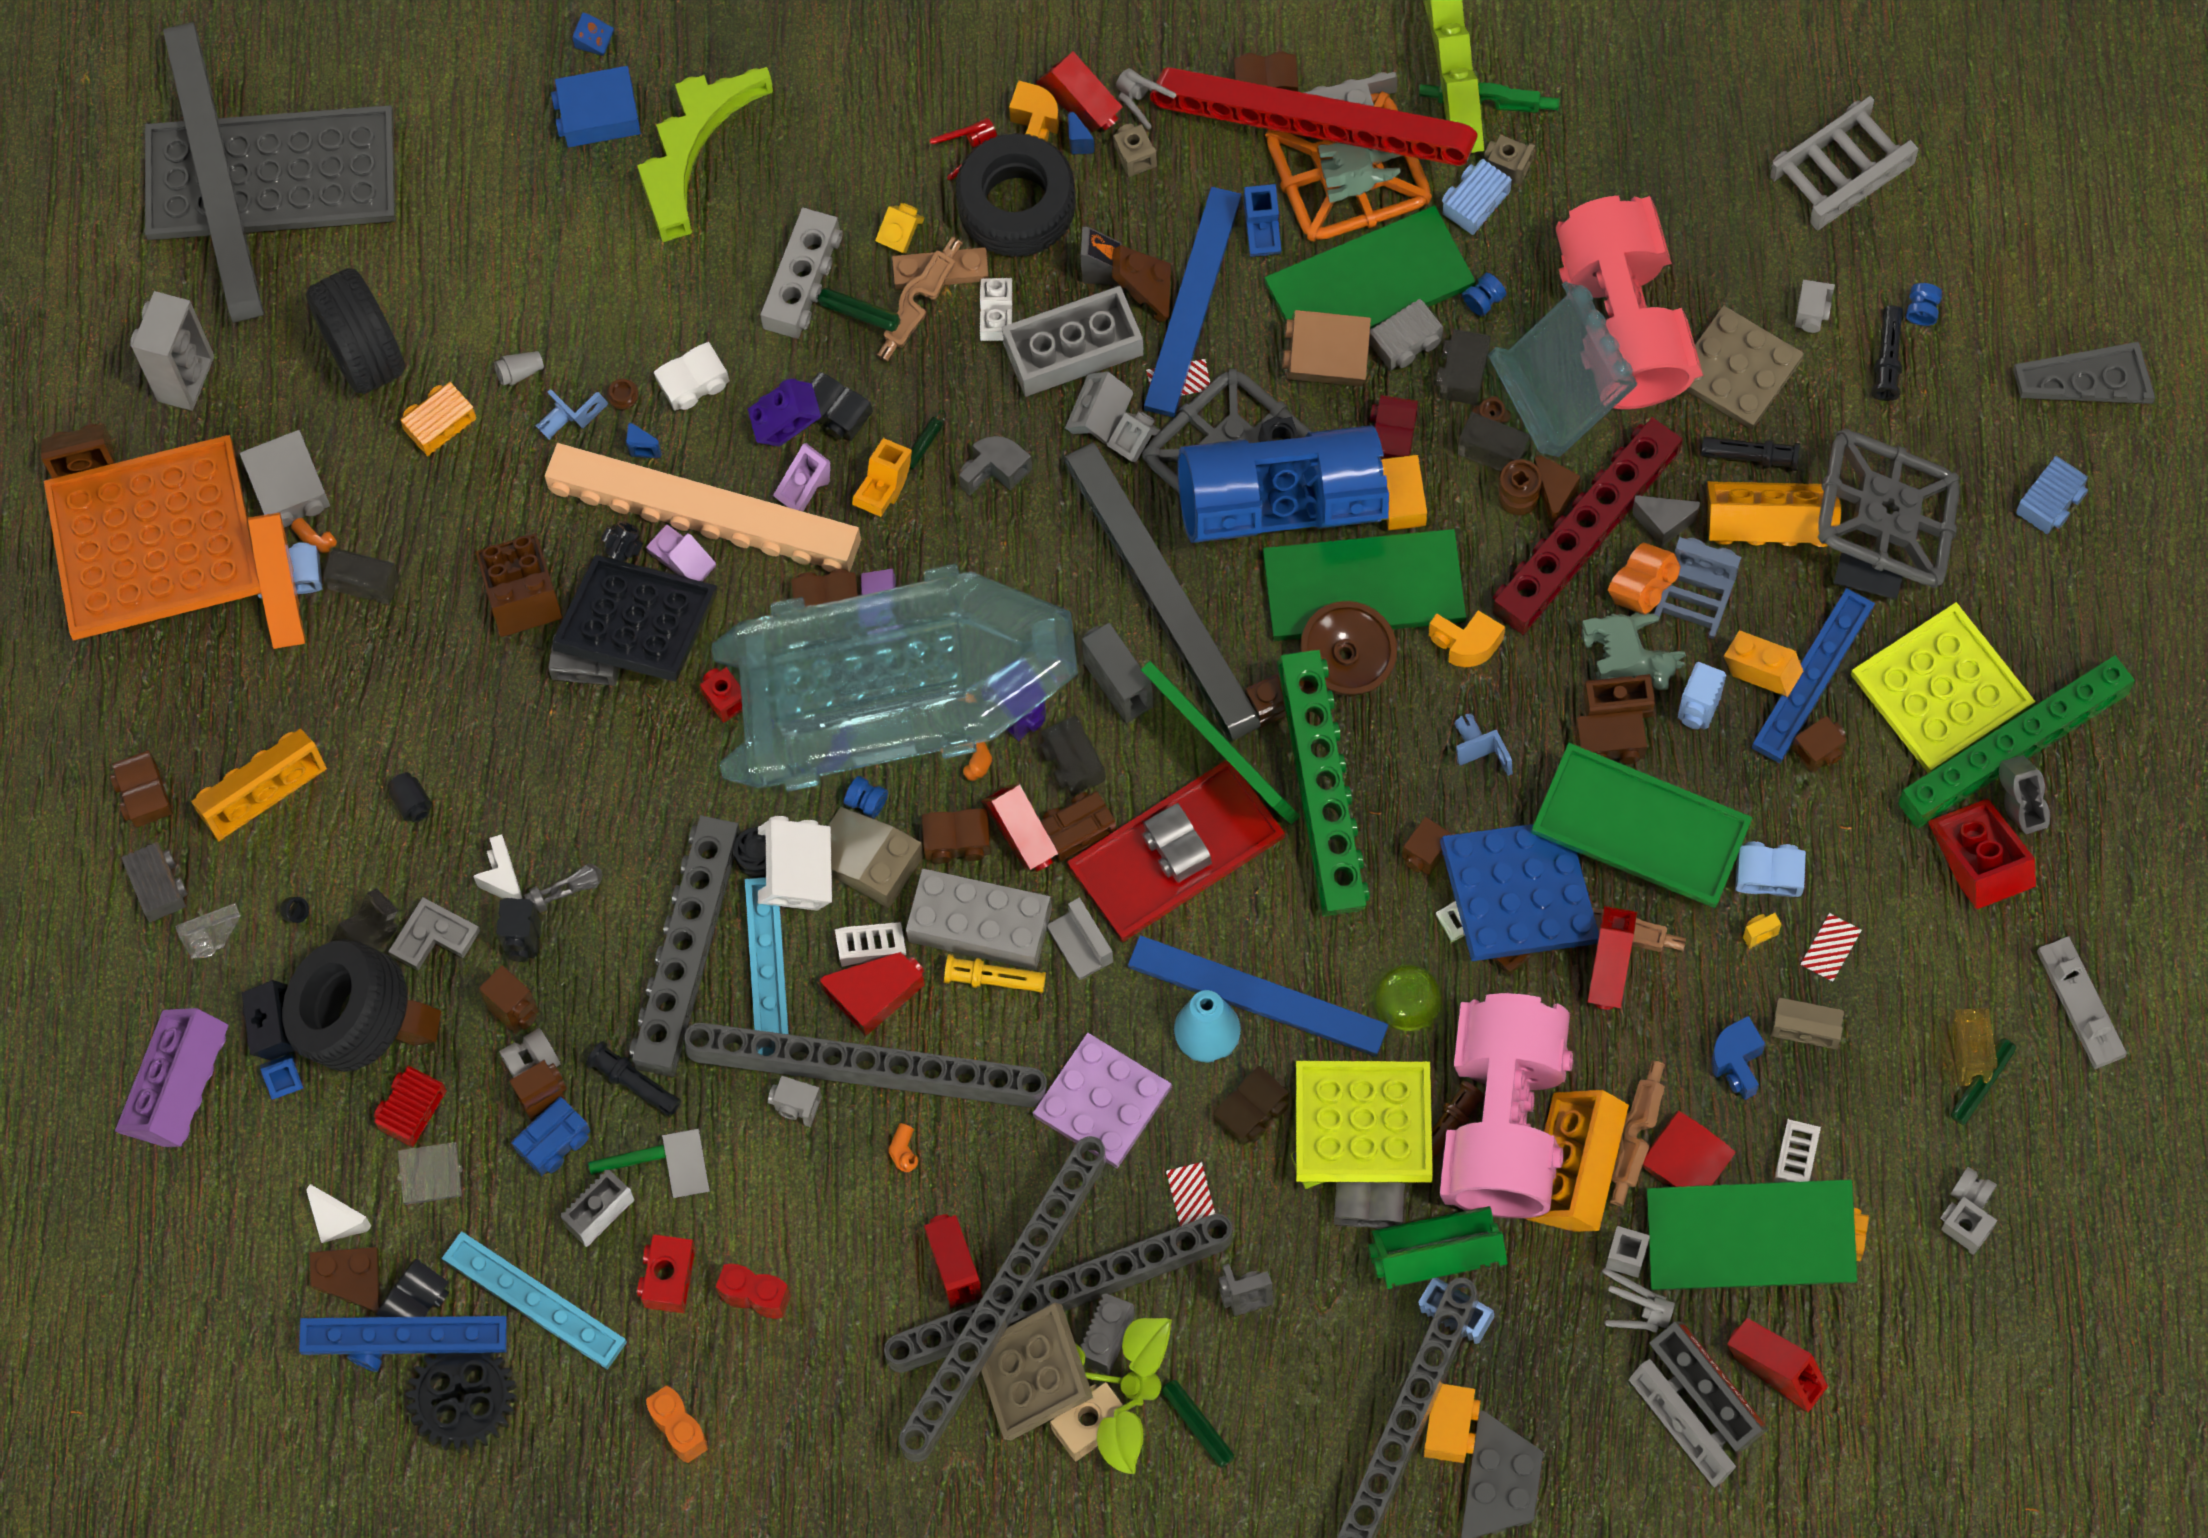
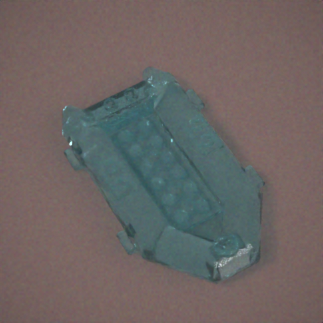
M956 563L925 570V581L827 603L805 607L803 597L771 603V615L740 621L712 644V654L715 662L738 668L740 671L745 742L721 760V773L726 780L762 789L785 784L787 791H793L820 785L819 776L938 751L942 752L944 759L975 753L977 751L976 743L994 740L1078 675L1071 612L972 571L959 574V568Z

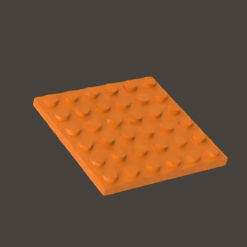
M230 435L44 481L67 622L73 641L261 594L248 517L233 441Z

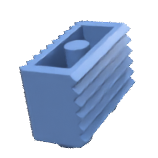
M2055 456L2021 499L2016 511L2017 515L2022 516L2023 519L2032 523L2034 527H2038L2045 534H2049L2054 526L2060 529L2070 515V512L2067 511L2072 503L2078 505L2087 494L2088 489L2085 488L2088 476L2058 456Z

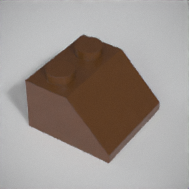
M89 424L80 430L68 433L57 432L52 434L51 437L42 439L41 458L52 479L116 463L111 436L105 424Z

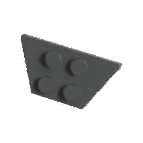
M1481 1410L1478 1417L1461 1538H1477L1490 1533L1496 1534L1505 1531L1509 1527L1525 1525L1533 1522L1543 1451L1487 1412Z

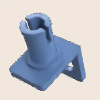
M550 389L547 393L555 401L554 405L556 407L535 426L550 440L569 420L571 422L574 420L583 429L608 405V402L599 392H596L574 413ZM597 403V405L595 406V408H594L591 412L587 413V411H588L594 404Z
M1465 714L1468 722H1465L1463 716H1460L1455 721V726L1459 730L1464 743L1456 746L1458 764L1463 765L1495 752L1508 776L1512 775V759L1497 730L1482 735L1473 714Z

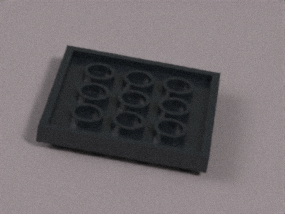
M595 555L552 641V650L676 682L717 595V585Z

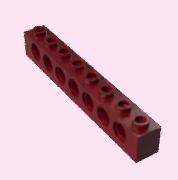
M1653 417L1645 425L1641 423L1636 427L1630 437L1632 441L1627 447L1621 446L1615 452L1609 468L1606 471L1601 469L1592 480L1591 485L1593 486L1587 493L1581 492L1572 504L1573 510L1567 517L1561 515L1552 528L1554 532L1547 540L1542 538L1532 551L1534 555L1528 562L1522 561L1517 566L1512 575L1514 577L1508 585L1502 584L1493 596V614L1523 636L1634 506L1635 495L1643 496L1680 453L1683 438ZM1640 452H1647L1652 457L1648 459L1640 458L1637 454ZM1628 475L1632 480L1624 482L1618 479V476ZM1606 497L1612 500V503L1605 505L1600 503L1598 499ZM1582 520L1590 521L1593 524V526L1588 528L1582 527L1578 524V522ZM1568 543L1573 546V549L1565 551L1560 549L1558 545ZM1548 566L1554 571L1545 574L1539 571V568ZM1523 589L1531 590L1534 593V595L1530 597H1524L1519 594V591Z

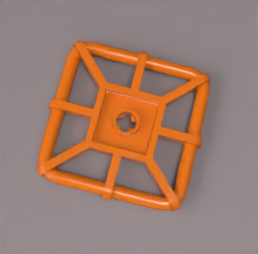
M1381 91V93L1371 94L1375 107L1398 111L1389 93ZM1270 129L1265 134L1268 149L1281 179L1280 187L1282 192L1287 194L1300 228L1307 235V239L1313 242L1316 239H1329L1366 226L1369 229L1376 227L1378 222L1428 205L1432 198L1429 183L1419 159L1404 156L1416 186L1394 177L1392 180L1375 183L1370 190L1385 186L1409 196L1411 199L1373 211L1364 192L1361 195H1356L1363 212L1362 215L1322 227L1334 202H1329L1327 190L1338 189L1341 186L1327 188L1322 172L1321 160L1332 159L1333 157L1320 158L1318 145H1331L1337 142L1322 140L1312 143L1293 134ZM1282 143L1310 155L1316 169L1293 176L1280 144ZM1382 162L1372 164L1373 168L1385 169ZM1321 181L1327 196L1315 219L1311 222L1298 188Z

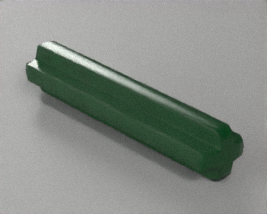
M823 288L817 298L821 306L891 332L896 331L901 323L897 313L829 288Z
M2002 1038L1952 1110L1951 1118L1961 1125H1965L2015 1053L2016 1045L2006 1038Z
M1175 1379L1168 1382L1162 1388V1393L1218 1466L1223 1468L1234 1460V1453L1179 1382Z

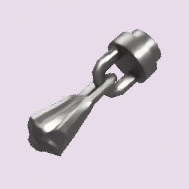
M588 863L572 876L556 882L553 886L541 891L535 886L529 889L530 893L524 896L526 899H530L534 903L536 911L541 913L547 910L546 904L555 899L566 897L581 890L597 888L603 874L601 869L593 863ZM568 884L570 889L562 892L560 887ZM551 892L552 896L544 899L543 895Z

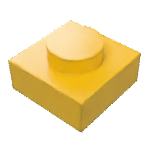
M1776 913L1767 917L1761 914L1752 918L1747 923L1748 926L1745 928L1743 939L1747 946L1752 948L1777 936L1780 931L1781 922Z

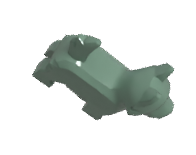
M1342 143L1318 145L1320 158L1333 157L1332 159L1321 160L1322 172L1327 188L1341 186L1338 189L1327 190L1330 203L1368 192L1375 183L1392 180L1401 172L1400 168L1380 169L1373 168L1372 166L1373 163L1379 164L1402 156L1399 154Z
M1636 612L1630 617L1623 614H1611L1603 619L1592 618L1582 621L1583 629L1581 635L1585 647H1592L1594 642L1604 645L1603 650L1605 653H1603V657L1605 659L1596 663L1598 672L1595 673L1597 680L1628 676L1636 678L1638 675L1650 674L1654 689L1667 690L1669 679L1676 674V669L1684 666V662L1678 660L1685 657L1686 654L1682 651H1647L1642 647L1637 630L1658 622L1660 618L1654 614L1647 613L1644 615Z

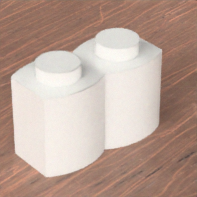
M709 342L693 348L682 357L671 360L654 371L656 381L674 411L693 407L701 396L707 394L714 395L721 392L730 381L726 369Z

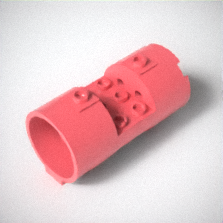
M1619 195L1609 196L1569 211L1570 218L1568 220L1558 222L1556 225V234L1564 267L1559 268V272L1564 286L1570 285L1575 295L1590 298H1607V300H1604L1609 319L1597 325L1588 334L1587 339H1584L1587 351L1582 352L1587 370L1593 369L1602 402L1606 406L1615 409H1638L1653 406L1676 397L1690 387L1695 378L1702 377L1703 372L1688 319L1683 309L1647 308L1641 286L1653 280L1661 272L1663 266L1672 264L1657 209L1651 197L1648 196L1641 199L1634 196L1631 201H1620Z

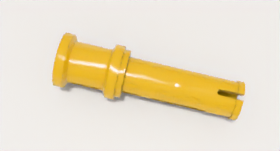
M952 954L947 956L944 983L949 984L951 981L969 983L973 988L981 987V984L1040 993L1044 991L1046 972L1041 973L987 965L980 958L971 961L954 958Z

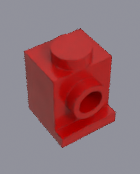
M727 667L721 671L718 668H714L703 676V683L700 684L702 695L723 723L750 706L747 692L742 689ZM726 685L728 686L725 691H719Z

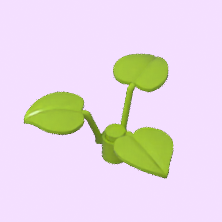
M1141 1318L1133 1321L1127 1327L1123 1336L1122 1350L1124 1356L1131 1361L1129 1368L1134 1372L1128 1373L1123 1378L1085 1372L1087 1379L1121 1384L1123 1394L1127 1398L1133 1399L1115 1409L1114 1417H1106L1101 1420L1097 1431V1445L1103 1458L1113 1468L1127 1474L1136 1473V1463L1143 1444V1425L1136 1414L1127 1410L1135 1406H1142L1143 1400H1154L1160 1394L1161 1382L1154 1373L1159 1369L1167 1349L1172 1320L1169 1318ZM1075 1344L1082 1365L1084 1366L1085 1353L1080 1346Z

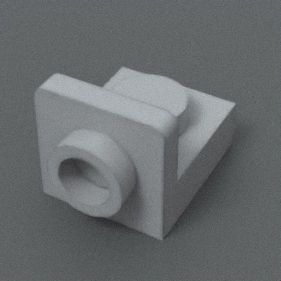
M1138 411L1137 414L1125 412L1107 446L1131 462H1137L1151 435H1157L1161 429L1153 425L1155 420L1141 411Z

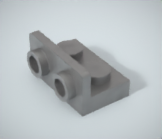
M1223 1265V1277L1218 1278L1221 1287L1219 1291L1225 1308L1231 1306L1234 1317L1273 1305L1272 1282L1268 1271L1263 1273L1259 1271L1248 1272L1242 1275L1240 1280L1235 1281L1230 1265Z

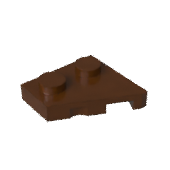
M1122 245L1113 249L1112 278L1122 288H1126L1139 304L1146 302L1156 312L1154 318L1157 321L1163 322L1167 320L1170 307L1171 263Z
M378 1248L310 1252L311 1287L325 1294L337 1296L340 1300L350 1304L354 1303L367 1308L370 1312L375 1313L380 1307Z

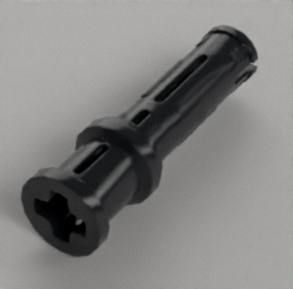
M1891 305L1884 307L1882 312L1880 355L1873 368L1876 373V382L1872 387L1871 394L1874 398L1882 401H1893L1900 397L1898 376L1902 373L1903 367L1898 360L1903 309Z
M1704 436L1701 456L1762 463V466H1765V468H1770L1771 465L1791 467L1792 471H1797L1800 443L1795 442L1794 445L1777 444L1770 439L1764 443Z
M601 1041L590 1053L586 1066L589 1068L595 1067L609 1077L608 1080L612 1084L617 1085L620 1083L667 1117H671L680 1106L681 1099L637 1071V1069L632 1067V1062H630L629 1058H622L607 1048L608 1044Z

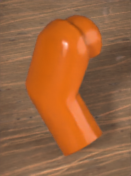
M297 518L291 524V529L302 542L316 546L320 553L330 552L329 549L337 544L336 539L330 532L326 531L319 536L303 518Z
M980 733L974 734L966 740L973 755L969 764L964 767L963 773L970 781H976L978 777L982 778L985 776L992 763L991 753Z
M899 1123L888 1152L899 1170L910 1172L918 1165L917 1155H914L908 1146L914 1129L909 1125Z

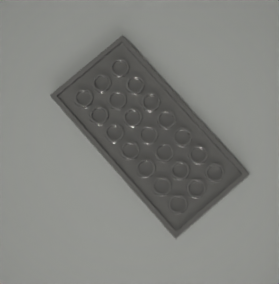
M392 105L218 118L245 233L396 221L394 112ZM184 121L145 124V235L148 240L211 235Z

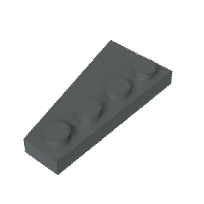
M2139 342L2015 364L2013 368L2021 398L2153 404L2155 400Z

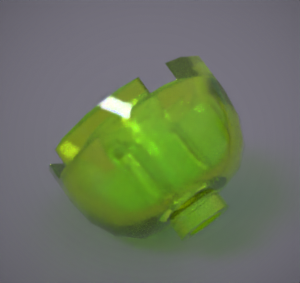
M1412 964L1400 965L1389 970L1380 980L1375 994L1376 1010L1381 1019L1389 1024L1391 1028L1399 1031L1414 1032L1429 1026L1438 1016L1442 1001L1440 987L1433 975L1424 968Z

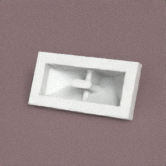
M311 1184L306 1189L321 1243L364 1233L370 1229L371 1224L366 1216Z

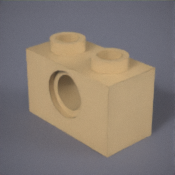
M1106 1382L1099 1387L1097 1384L1090 1386L1093 1395L1092 1399L1050 1421L1051 1430L1075 1462L1098 1446L1097 1431L1101 1420L1106 1417H1114L1115 1409L1123 1405ZM1085 1413H1093L1098 1417L1097 1422L1092 1426L1082 1425L1079 1419Z

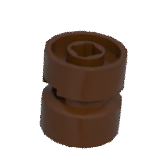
M1519 459L1509 462L1502 469L1498 499L1501 507L1510 514L1525 515L1537 507L1540 499L1542 477L1539 468L1534 463Z

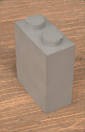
M300 430L240 453L264 515L280 512L284 528L291 525L297 518L315 516L320 514L325 508L330 507Z

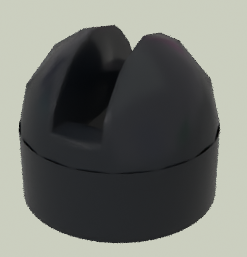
M292 896L284 899L279 909L281 917L290 923L303 922L309 914L308 903L302 897Z

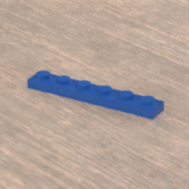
M1848 588L1845 589L1801 662L1803 668L1802 675L1789 696L1782 695L1753 742L1752 749L1781 764L1795 737L1799 734L1875 605L1874 602Z
M507 1317L300 1318L299 1352L301 1355L506 1353Z

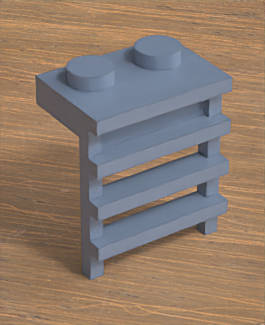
M1679 537L1674 553L1681 566L1677 580L1722 594L1723 596L1721 601L1672 586L1671 584L1662 592L1661 600L1656 607L1654 615L1660 618L1661 614L1665 613L1711 628L1708 638L1715 639L1738 574L1741 557L1726 548L1716 549L1706 546L1702 541L1695 538L1685 539ZM1670 596L1716 611V616L1713 618L1666 603L1667 597Z

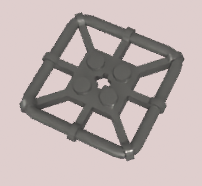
M1229 368V372L1218 376L1190 404L1185 403L1179 409L1180 413L1143 449L1142 456L1149 467L1179 493L1178 475L1163 463L1178 462L1179 449L1161 450L1160 448L1188 422L1206 436L1199 444L1246 439L1249 443L1259 442L1258 435L1261 424L1273 417H1281L1283 419L1292 416L1300 438L1305 437L1308 432L1312 431L1287 410L1288 406L1284 402L1276 401L1249 376L1242 372H1237V368ZM1237 384L1270 411L1254 428L1238 415ZM1229 385L1230 415L1214 429L1197 413Z
M1846 428L1836 433L1832 444L1827 476L1822 480L1821 487L1824 493L1818 521L1819 535L1817 537L1822 544L1826 543L1837 551L1870 563L1872 568L1882 571L1885 569L1920 584L1929 585L1932 588L1943 584L1947 572L1952 539L1956 537L1957 533L1955 519L1960 495V478L1956 472L1952 473L1945 467L1910 454L1904 447L1899 445L1893 447L1861 433L1850 431ZM1856 446L1890 459L1888 476L1886 477L1872 471ZM1844 455L1860 478L1858 489L1843 484L1840 479ZM1902 464L1936 477L1940 481L1922 489H1916L1901 483L1899 479ZM1947 489L1942 523L1920 515L1924 499ZM1836 496L1856 504L1853 519L1831 527ZM1882 504L1890 506L1893 510V513L1888 514L1887 508L1884 507ZM1856 529L1877 537L1875 551L1842 539L1840 536ZM1918 529L1939 537L1934 567L1916 540ZM1888 543L1903 547L1917 568L1888 557Z

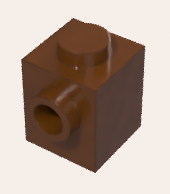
M1825 716L1795 737L1792 750L1811 773H1814L1825 764L1828 766L1834 765L1843 757L1847 741L1845 739L1846 734L1838 723H1832Z

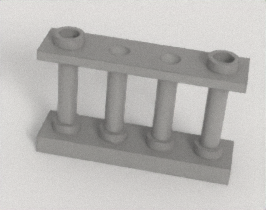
M1871 96L1862 102L1860 100L1855 101L1842 116L1791 151L1781 152L1772 162L1770 178L1775 182L1787 174L1813 204L1810 223L1817 231L1915 164L1918 153L1917 146L1911 140L1902 146L1895 145L1870 117L1874 104V99ZM1859 123L1886 153L1885 158L1878 163L1875 161L1871 162L1845 132ZM1835 140L1862 170L1861 175L1853 180L1851 178L1847 179L1821 149ZM1811 157L1838 187L1836 192L1829 197L1827 195L1822 196L1796 166Z

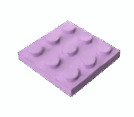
M1087 1033L1033 1112V1117L1076 1144L1080 1139L1087 1136L1100 1139L1105 1146L1106 1162L1118 1169L1171 1090L1172 1084ZM1088 1150L1092 1154L1099 1157L1100 1154L1097 1151Z

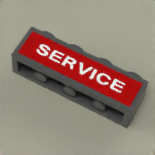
M1674 1322L1649 1343L1736 1452L1745 1450L1769 1430L1683 1322Z

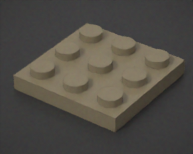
M1723 305L1695 344L1703 376L1695 378L1686 391L1753 430L1803 360L1804 353Z
M1053 1303L1008 1327L981 1370L1003 1439L1011 1441L1093 1398L1063 1306L1059 1303Z

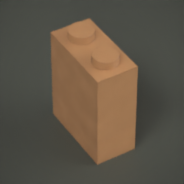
M1295 310L1292 319H1287L1285 325V338H1290L1289 350H1284L1282 369H1287V379L1362 387L1366 380L1371 318Z

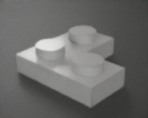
M422 897L388 953L391 957L418 971L435 944L464 958L478 936L480 929L479 926Z

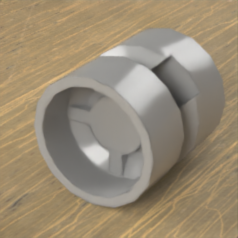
M540 1028L524 1036L522 1044L514 1042L499 1051L513 1077L542 1060H545L547 1065L552 1063L556 1067L561 1065ZM528 1053L533 1062L525 1065L521 1058Z

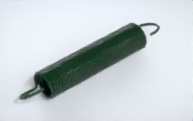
M940 410L939 413H940L941 411H943V412L945 413V417H944V419H943V421H944L945 418H946V412H945L944 410ZM939 413L931 418L911 448L912 454L909 469L914 470L938 432L944 426L936 418Z

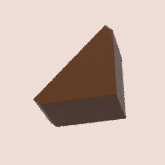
M1539 455L1534 457V464L1541 472L1540 494L1550 525L1554 526L1577 493L1581 476Z

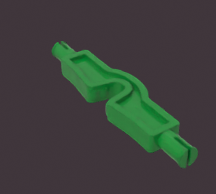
M1441 82L1440 86L1420 83L1419 97L1438 98V103L1444 104ZM1478 83L1480 105L1484 100H1493L1496 109L1504 111L1538 113L1539 108L1556 111L1559 109L1560 98L1543 97L1539 91L1511 89L1495 83Z

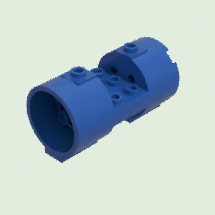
M1370 425L1308 432L1302 438L1249 443L1246 439L1181 446L1178 454V486L1184 526L1190 542L1197 543L1249 537L1263 532L1307 527L1328 528L1355 525L1387 519L1389 513V490L1387 488V477L1383 474V465L1380 458L1384 456L1375 427Z

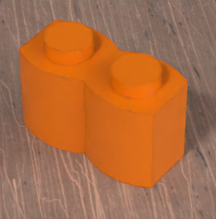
M1643 542L1632 552L1626 566L1614 576L1609 585L1608 592L1615 604L1646 615L1659 604L1662 592L1677 580L1681 566L1673 552Z
M666 1385L646 1399L647 1408L655 1425L666 1434L674 1453L682 1461L689 1463L708 1450L707 1441L700 1425L687 1413L682 1399L675 1390Z

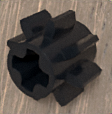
M619 521L617 525L613 524L612 527L607 526L601 538L602 541L606 542L604 545L606 547L605 552L610 557L619 561H626L628 557L632 558L633 555L638 556L644 543L639 540L640 531L634 525L624 521Z

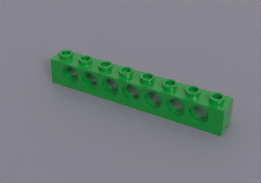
M1320 650L1281 655L1277 661V668L1322 916L1359 912L1366 906V901H1369L1370 895L1367 882H1362L1360 869L1364 868L1362 852L1360 849L1356 850L1354 837L1358 836L1356 819L1354 817L1350 818L1348 805L1352 804L1351 790L1349 785L1344 786L1342 773H1346V762L1344 755L1339 754L1337 748V741H1340V729L1338 723L1333 722L1331 710L1334 709V697L1332 691L1327 690L1325 678L1329 676L1328 664L1325 658L1321 659ZM1303 680L1311 682L1315 692L1312 694L1304 693L1299 687V682ZM1305 713H1316L1320 718V725H1310L1305 719ZM1311 745H1322L1326 750V756L1319 758L1313 755ZM1317 777H1328L1332 782V788L1328 790L1320 788L1317 784ZM1323 808H1333L1337 812L1338 820L1334 822L1326 820L1322 814ZM1331 839L1340 841L1344 847L1343 853H1333L1329 849L1328 841ZM1337 871L1346 873L1349 877V885H1339L1334 879V873Z
M2114 655L1903 789L1898 805L1914 826L1919 829L1927 824L1929 820L1935 819L1999 778L2001 761L2021 755L2029 759L2129 695L2135 679L2117 656Z

